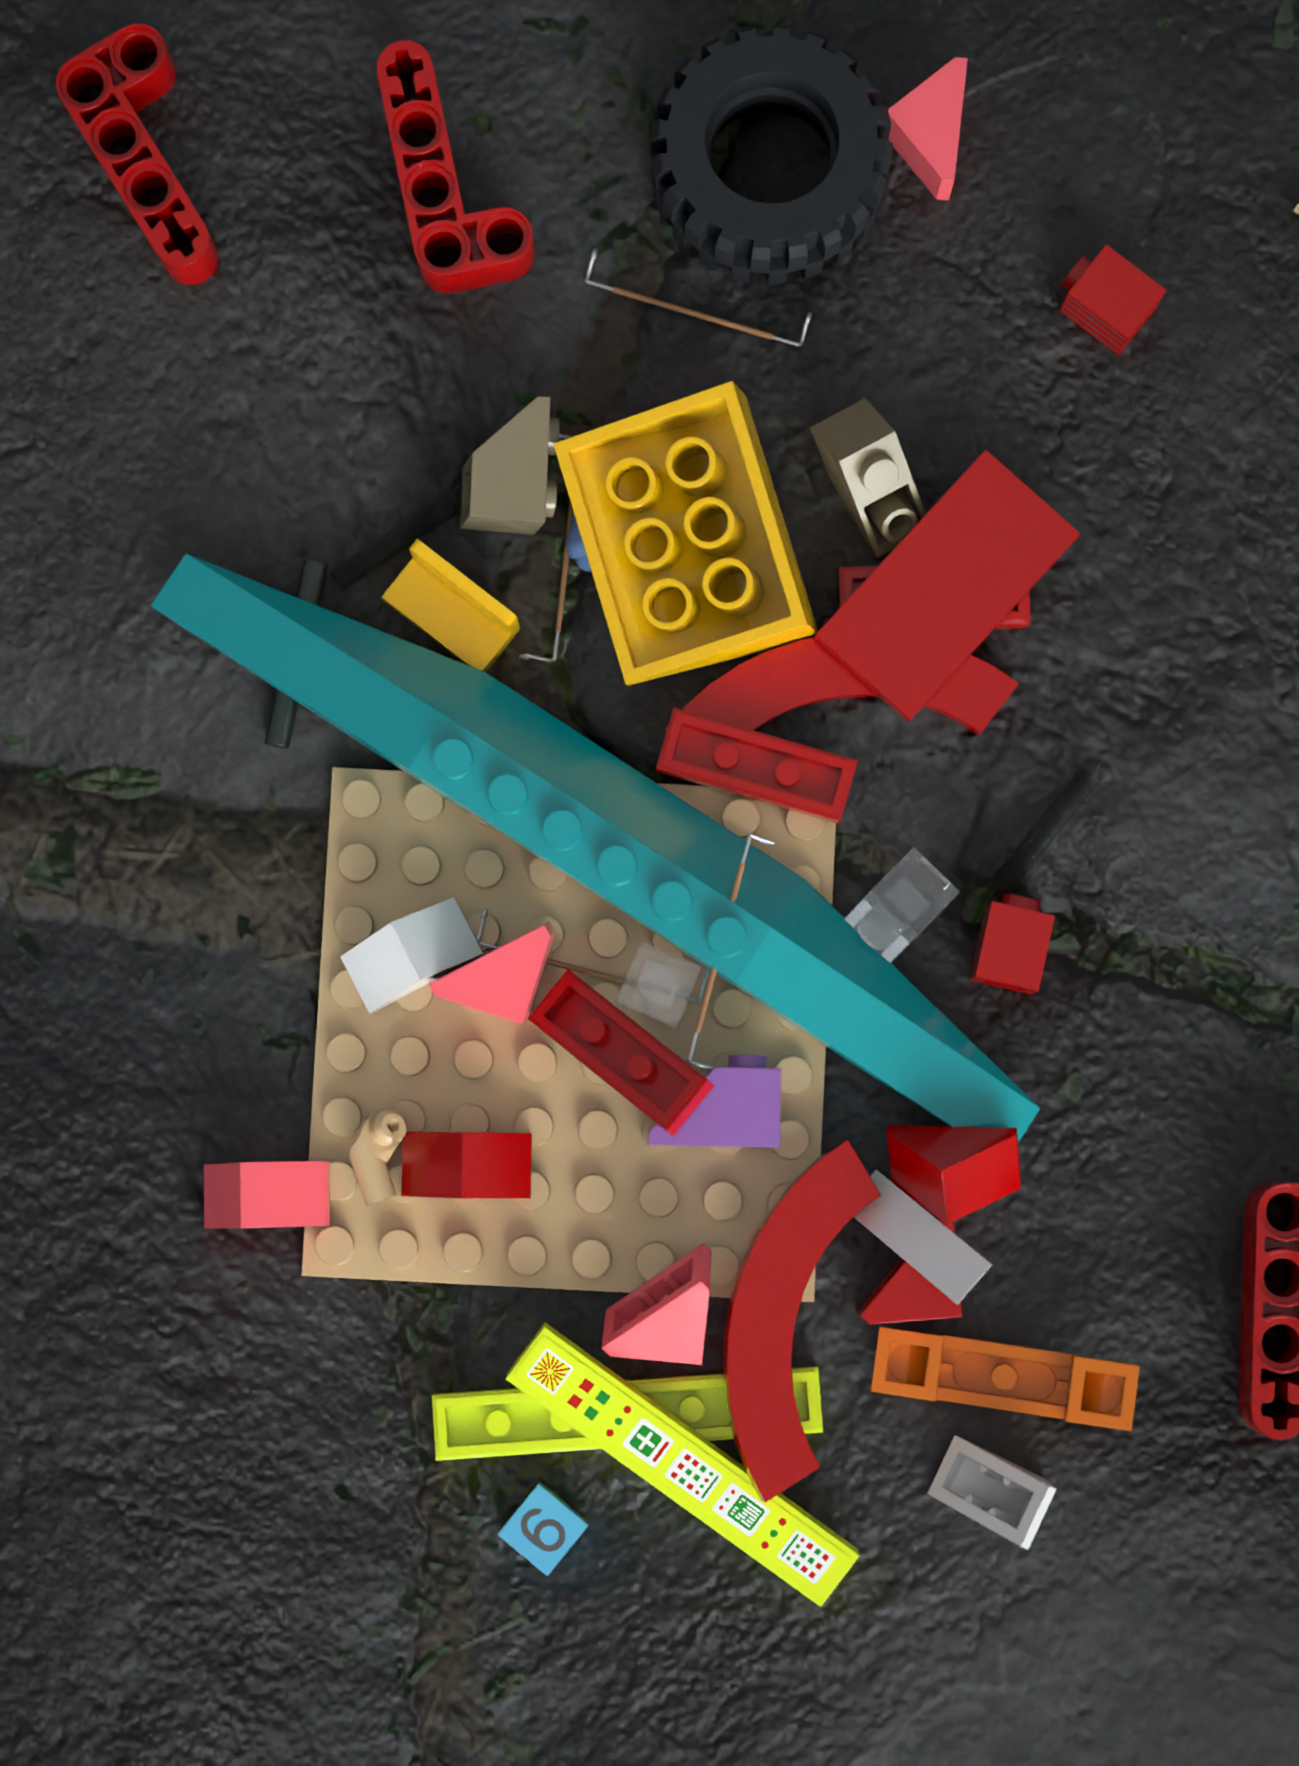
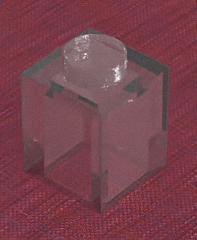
M913 847L857 904L844 920L859 933L862 940L868 946L875 949L891 963L960 891Z
M640 942L616 1000V1005L676 1030L701 971V966Z

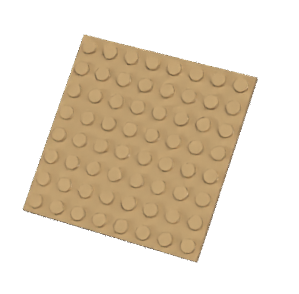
M332 767L308 1160L329 1161L330 1226L304 1227L301 1276L631 1293L704 1243L712 1251L709 1297L731 1298L739 1268L757 1230L761 1229L770 1212L782 1198V1194L790 1184L821 1156L826 1046L715 975L701 1031L698 1034L691 1060L715 1068L728 1067V1055L767 1056V1068L781 1069L780 1147L649 1145V1131L657 1123L528 1019L523 1024L436 997L429 984L369 1014L340 956L390 922L453 897L475 938L480 926L483 909H487L480 942L500 947L550 921L556 933L548 955L549 959L671 990V992L696 999L699 997L706 968L683 954L680 949L473 814L457 807L404 771ZM659 784L745 841L748 838L747 833L773 840L775 842L774 845H767L751 838L750 844L804 878L832 905L836 823L708 786ZM479 945L484 955L494 950ZM545 964L530 1015L567 969ZM571 971L684 1061L688 1059L702 1001L697 1003L674 996H666ZM689 1064L704 1077L712 1071ZM379 1109L398 1111L406 1121V1132L532 1133L531 1198L401 1196L403 1140H401L386 1164L397 1195L366 1206L349 1158V1146L365 1118ZM816 1266L804 1290L801 1302H814Z

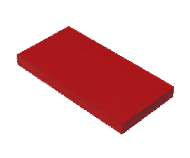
M985 450L816 633L815 639L909 723L1075 542L1081 533L991 453Z

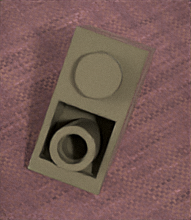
M536 397L476 449L462 467L460 529L534 535L545 523L546 517H553L557 499L556 480L547 479L548 455H556L553 443L559 442V419L550 417V397Z
M864 398L810 427V430L833 485L870 551L877 559L895 549L926 513L895 430Z

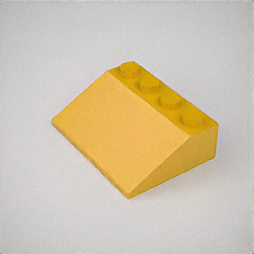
M733 381L553 443L626 685L629 686L760 653L818 632L746 395Z

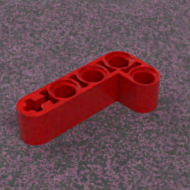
M133 23L119 29L69 59L61 66L56 76V89L72 120L167 273L175 281L184 285H196L206 281L214 274L218 265L219 253L205 223L136 114L137 111L161 98L172 88L176 80V67L161 34L149 25ZM148 53L157 56L154 64L148 69L142 71L130 69L132 61L139 55ZM91 85L103 87L101 95L95 101L89 103L77 102L79 93L85 87ZM122 136L136 138L133 147L128 152L121 155L108 153L111 143ZM154 187L168 189L165 200L159 205L153 207L140 205L143 194ZM178 225L189 244L195 250L186 257L179 251L169 233Z
M399 40L389 44L378 58L377 76L414 253L424 282L432 290L440 293H455L513 281L523 277L532 268L535 260V244L529 220L520 211L510 207H498L470 214L464 213L431 57L423 46L410 40ZM413 72L418 100L406 102L401 83V74ZM417 129H427L435 134L434 139L423 147H412L404 142L406 137ZM429 188H440L448 193L446 200L436 207H424L416 202L418 196ZM503 234L515 235L523 241L521 247L509 255L495 253L490 248V245L496 237ZM441 247H452L461 253L459 260L447 268H439L429 262L431 254Z
M1283 1182L1264 1183L1250 1193L1245 1204L1238 1400L1240 1415L1245 1423L1256 1432L1277 1440L1291 1439L1299 1434V1183ZM1282 1193L1291 1201L1294 1213L1292 1220L1286 1227L1276 1230L1267 1220L1266 1207L1272 1197ZM1276 1259H1283L1287 1262L1292 1275L1290 1285L1280 1294H1272L1264 1282L1265 1269ZM1281 1324L1289 1333V1347L1284 1355L1270 1360L1262 1348L1263 1335L1273 1325ZM1264 1368L1280 1374L1289 1373V1378L1285 1381L1275 1377L1273 1381L1262 1377L1261 1369ZM1276 1396L1285 1400L1287 1406L1285 1412L1275 1413L1272 1419L1262 1414L1261 1407L1262 1403L1273 1402Z

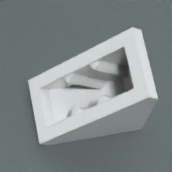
M453 897L390 922L340 956L369 1014H372L484 954Z
M955 1435L927 1494L1018 1546L1029 1549L1056 1488L1045 1478Z

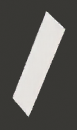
M875 1170L870 1177L881 1196L861 1209L854 1218L958 1305L992 1264L878 1170Z

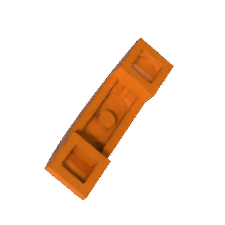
M880 1326L871 1392L928 1401L941 1400L1065 1419L1066 1422L1132 1432L1140 1366L1041 1348Z

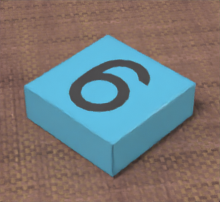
M539 1481L498 1532V1536L548 1577L589 1526V1522Z

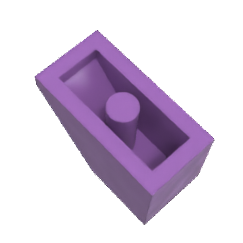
M728 1055V1067H715L706 1076L715 1086L674 1137L658 1124L649 1131V1145L780 1147L781 1069L767 1068V1056Z

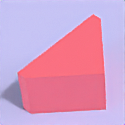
M953 58L888 109L891 121L889 141L893 143L894 149L932 195L939 200L949 201L955 180L968 58Z
M549 921L436 979L429 986L436 997L523 1024L530 1015L556 932Z
M329 1161L204 1164V1229L330 1226Z
M703 1243L607 1308L601 1348L610 1357L702 1365L712 1251Z

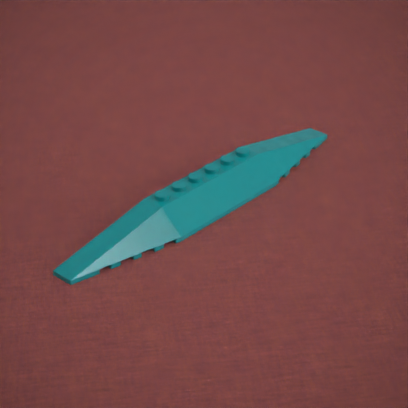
M189 554L184 555L151 604V607L457 807L473 814L665 939L692 960L708 968L710 971L711 967L715 968L717 976L947 1126L1017 1128L1019 1143L1041 1109L804 878L750 844L735 902H732L730 897L747 841L486 672Z

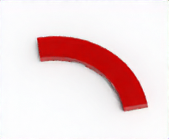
M815 637L768 650L739 664L709 684L686 704L682 710L757 731L769 722L776 720L777 717L812 703L879 696L823 647ZM970 655L925 704L924 708L936 711L960 723L979 736L1018 686L1019 682L993 665ZM668 726L664 729L665 734L667 732Z
M848 1140L841 1141L816 1159L782 1194V1198L774 1206L761 1229H758L739 1268L730 1298L724 1333L723 1376L726 1380L728 1407L732 1420L730 1424L745 1471L760 1500L765 1503L820 1468L805 1436L794 1397L792 1341L796 1317L804 1290L827 1246L861 1209L881 1196Z

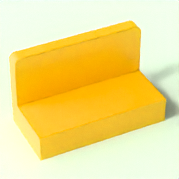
M416 539L409 548L413 558L382 595L383 601L459 661L487 672L520 631L517 616L427 545Z

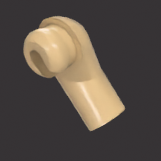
M379 1109L368 1115L349 1146V1158L366 1206L397 1195L386 1164L399 1142L405 1137L407 1126L404 1117L398 1111L392 1109Z

